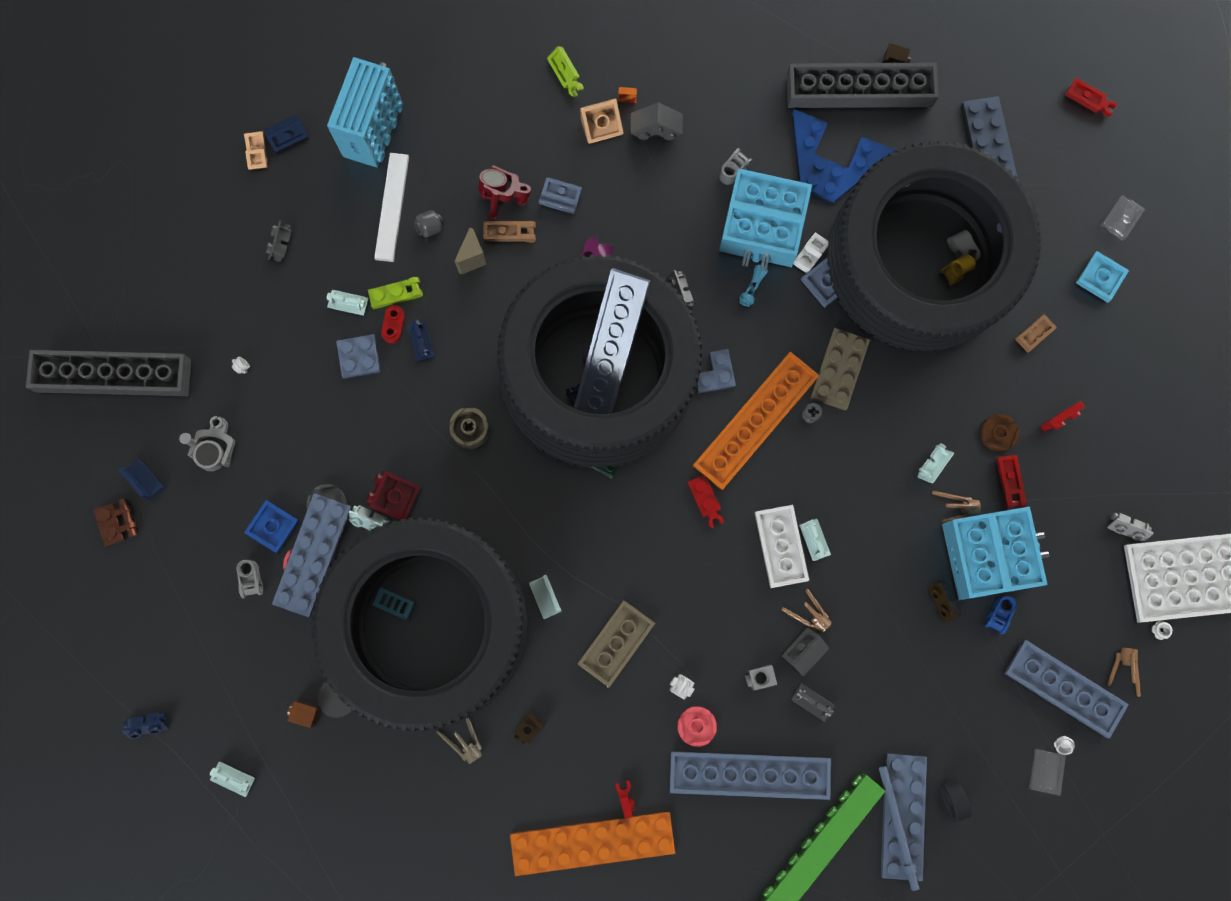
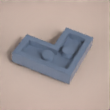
M729 350L710 352L709 356L713 371L700 373L697 385L698 394L736 386Z

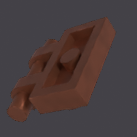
M126 499L118 501L119 509L116 508L114 503L94 509L104 546L108 547L125 541V532H128L129 538L137 536L136 522L132 520L130 513L132 509ZM123 515L124 525H121L119 516Z

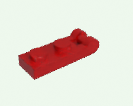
M1017 455L996 458L1005 510L1027 507ZM1017 494V500H1013L1012 495Z

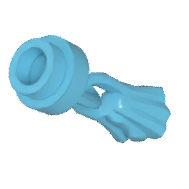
M761 265L755 266L753 278L746 292L741 293L739 297V302L746 307L754 303L755 298L753 296L755 290L768 273V269L764 271V267L763 270L760 269Z

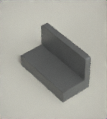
M807 627L784 652L782 657L795 667L802 676H805L829 650V647L818 634Z

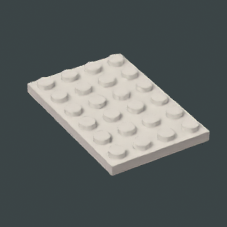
M1231 534L1124 545L1137 623L1231 613Z

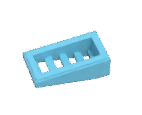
M381 587L373 602V606L405 620H409L416 605V602ZM385 593L387 594L383 605H381L379 603L381 601L383 594ZM392 596L394 597V599L390 605V608H388L386 606L389 602L390 597ZM399 599L401 601L399 603L397 610L395 611L393 609L397 600ZM404 602H406L408 604L404 610V613L402 614L400 613V611L403 607Z

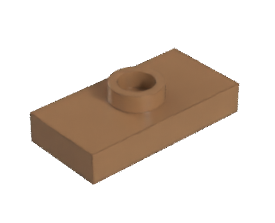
M1043 314L1015 340L1029 353L1057 327Z

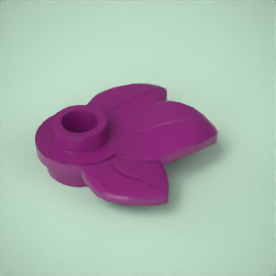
M594 236L585 242L584 251L581 252L579 258L581 256L589 257L590 255L607 257V255H612L614 247L609 244H599L597 237Z

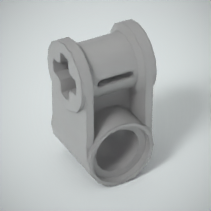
M736 149L723 164L719 176L720 181L726 185L734 183L738 168L747 170L753 159H748L741 153V149ZM729 171L733 175H727L725 172Z
M963 230L947 239L948 246L957 259L964 255L972 256L975 262L979 259L980 250L967 230Z
M253 560L240 561L236 570L241 598L243 599L248 595L254 594L262 595L263 584L259 565ZM249 563L252 570L249 574H246L244 568Z

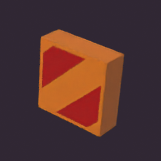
M619 88L618 102L636 103V88Z

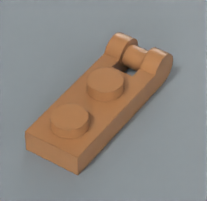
M484 221L483 240L484 242H536V235L534 234L536 222ZM521 229H526L527 234H521Z

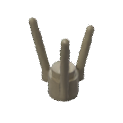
M466 718V722L475 745L472 743L467 745L459 733L455 731L454 735L463 746L461 750L445 734L438 730L437 733L464 761L467 760L469 764L482 756V753L479 751L482 747L478 742L469 718Z

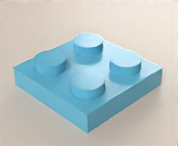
M1096 251L1076 283L1108 303L1115 295L1129 270Z

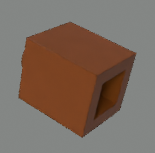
M294 701L293 704H290L287 711V716H289L288 722L309 728L315 727L321 709L315 705Z

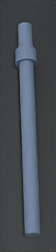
M887 766L879 767L905 864L903 869L905 875L908 876L911 890L916 891L920 889L915 874L917 869L915 863H912Z

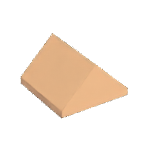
M616 98L580 108L581 122L589 144L624 134Z

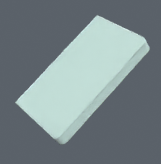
M547 575L529 583L543 619L562 612Z

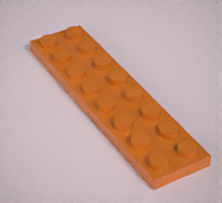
M789 352L693 464V467L705 475L719 489L723 490L820 375L792 352Z
M669 811L633 816L626 819L618 818L510 834L515 876L675 854Z

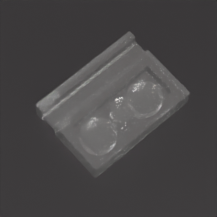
M1122 194L1100 226L1106 227L1109 232L1124 240L1145 209L1134 201L1126 199Z
M1035 749L1029 789L1061 796L1066 755Z

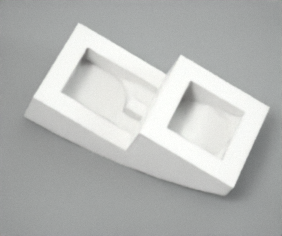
M815 232L793 264L805 273L810 272L827 249L829 241Z

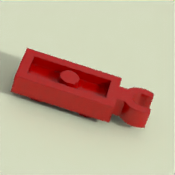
M1078 78L1073 80L1065 96L1095 113L1102 110L1103 115L1110 117L1113 113L1108 107L1114 109L1118 105L1114 101L1105 100L1108 95Z
M703 475L689 481L688 486L702 517H709L708 524L710 528H714L712 522L714 519H718L719 523L723 524V518L716 513L721 508L707 477Z

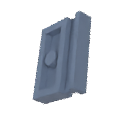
M547 177L539 204L575 214L582 187Z

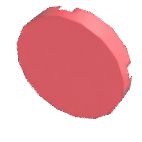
M693 706L686 709L680 715L677 730L685 743L701 747L708 744L714 738L717 732V723L709 710Z

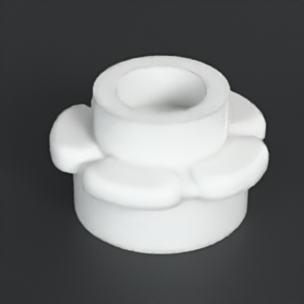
M237 357L232 360L234 371L239 374L248 372L247 370L250 368V365L245 359Z
M1162 620L1157 621L1152 626V632L1159 640L1168 639L1173 631L1171 625Z
M1066 736L1059 737L1054 742L1057 752L1063 755L1071 754L1075 747L1074 741Z

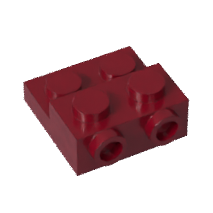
M382 471V474L378 473L374 480L376 487L374 491L368 493L366 502H368L367 507L398 520L406 519L420 486L387 471Z

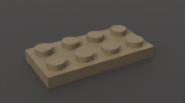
M834 328L818 373L820 376L816 379L810 399L846 411L870 340Z
M623 600L581 658L578 665L607 687H610L655 623Z

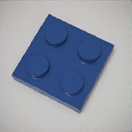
M265 500L244 533L278 554L300 521Z

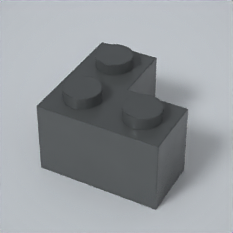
M659 102L631 113V134L641 140L649 139L653 135L664 137L665 140H673L675 137L683 135V114Z

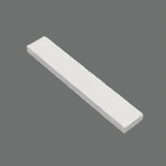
M390 153L375 260L394 262L409 163V155Z

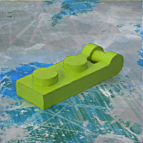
M412 277L405 281L369 289L368 294L372 308L377 309L422 297L423 291L419 287V277ZM412 287L413 291L407 292V288Z

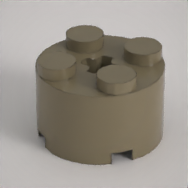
M462 408L456 411L450 419V433L459 446L473 450L482 446L487 441L490 434V426L485 415L476 408ZM469 425L473 427V430H467L466 427Z

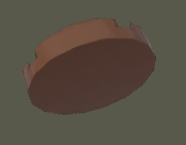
M992 415L984 420L981 425V440L992 451H1007L1015 446L1019 440V427L1017 428L1015 420L1008 415Z

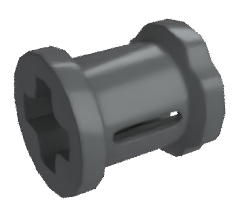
M810 403L802 412V418L807 423H814L822 415V409L816 403ZM810 410H813L814 417H811V413H808Z

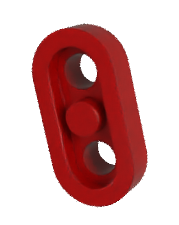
M391 306L385 312L381 334L383 339L390 344L397 343L402 335L405 313L399 306ZM393 312L398 313L396 317H391ZM394 330L393 335H388V332Z

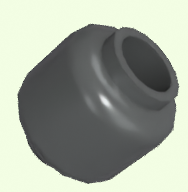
M428 210L417 215L414 226L419 235L428 238L442 230L443 219L440 214H436L433 210Z

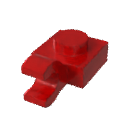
M626 780V789H621L619 783H616V790L620 796L625 819L633 817L632 811H635L633 798L628 799V792L631 789L629 780Z

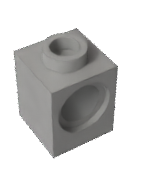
M772 665L748 670V675L745 676L747 686L751 687L752 690L777 685ZM759 672L765 675V681L761 684H758L755 680V676Z

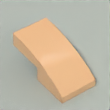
M264 132L244 134L248 170L268 168Z

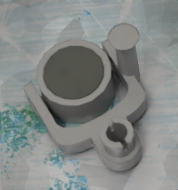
M212 417L209 430H198L194 439L188 433L180 435V442L190 446L187 456L194 459V462L206 471H216L222 466L229 468L235 440L226 434L228 422L224 418ZM203 438L219 439L227 443V449L225 451L214 441H200Z

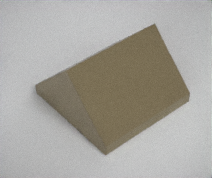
M469 228L454 261L460 274L487 265L481 246L472 228Z

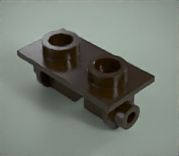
M945 580L928 586L944 622L961 616V610L956 600H949L948 598L953 595L948 582L945 583Z

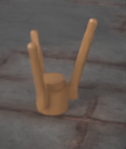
M932 491L933 495L964 501L961 504H946V507L961 508V512L965 514L942 520L943 523L980 514L981 505L979 500Z
M806 589V593L819 611L817 613L808 603L804 604L814 616L811 619L813 624L782 607V611L810 627L814 632L818 630L820 633H823L832 623L809 589Z
M1121 648V653H1116V660L1107 686H1111L1119 663L1122 661V665L1131 666L1132 683H1135L1136 694L1140 697L1138 650Z

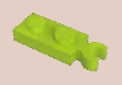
M558 46L548 56L547 60L562 86L568 88L571 96L577 97L576 88L577 90L584 89L583 85L577 82L580 76L563 47Z

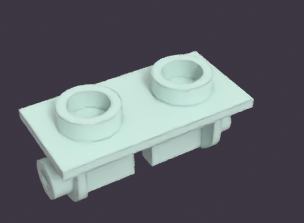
M332 290L331 293L328 292L327 300H329L327 308L364 316L369 298Z
M942 443L936 445L930 455L931 458L927 459L922 468L919 469L918 478L933 484L954 455V452L946 450V446Z
M360 505L354 506L352 511H349V521L357 527L362 526L368 530H372L377 526L381 527L383 524L390 522L388 517L376 512L372 518L369 517L372 511Z
M818 519L799 525L812 561L831 555Z
M220 761L216 768H213L210 772V776H212L210 781L244 797L247 796L255 780L254 777Z

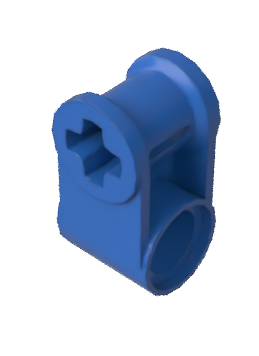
M1010 596L997 597L985 618L984 626L994 628L1004 635L1017 607L1015 599ZM1003 600H1006L1008 602V608L1006 610H1004L1001 605Z

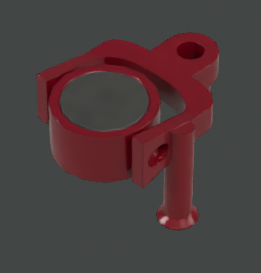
M492 165V169H486L480 173L478 190L482 194V199L491 200L490 211L487 214L490 220L498 218V200L509 202L513 197H517V204H527L531 188L527 184L520 183L518 175ZM507 181H510L511 186H510V188L506 191Z

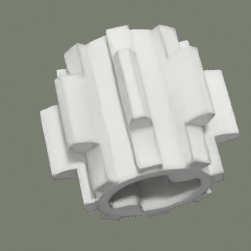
M679 674L677 678L674 677L670 685L672 687L670 691L685 700L695 690L692 688L695 683Z

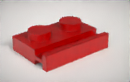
M1082 401L1075 403L1042 424L1041 428L1044 432L1055 428V430L1061 428L1066 424L1064 420L1068 418L1073 420L1081 414L1080 410L1085 405Z

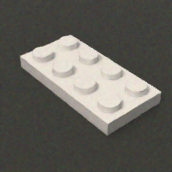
M793 505L754 512L770 588L809 581Z

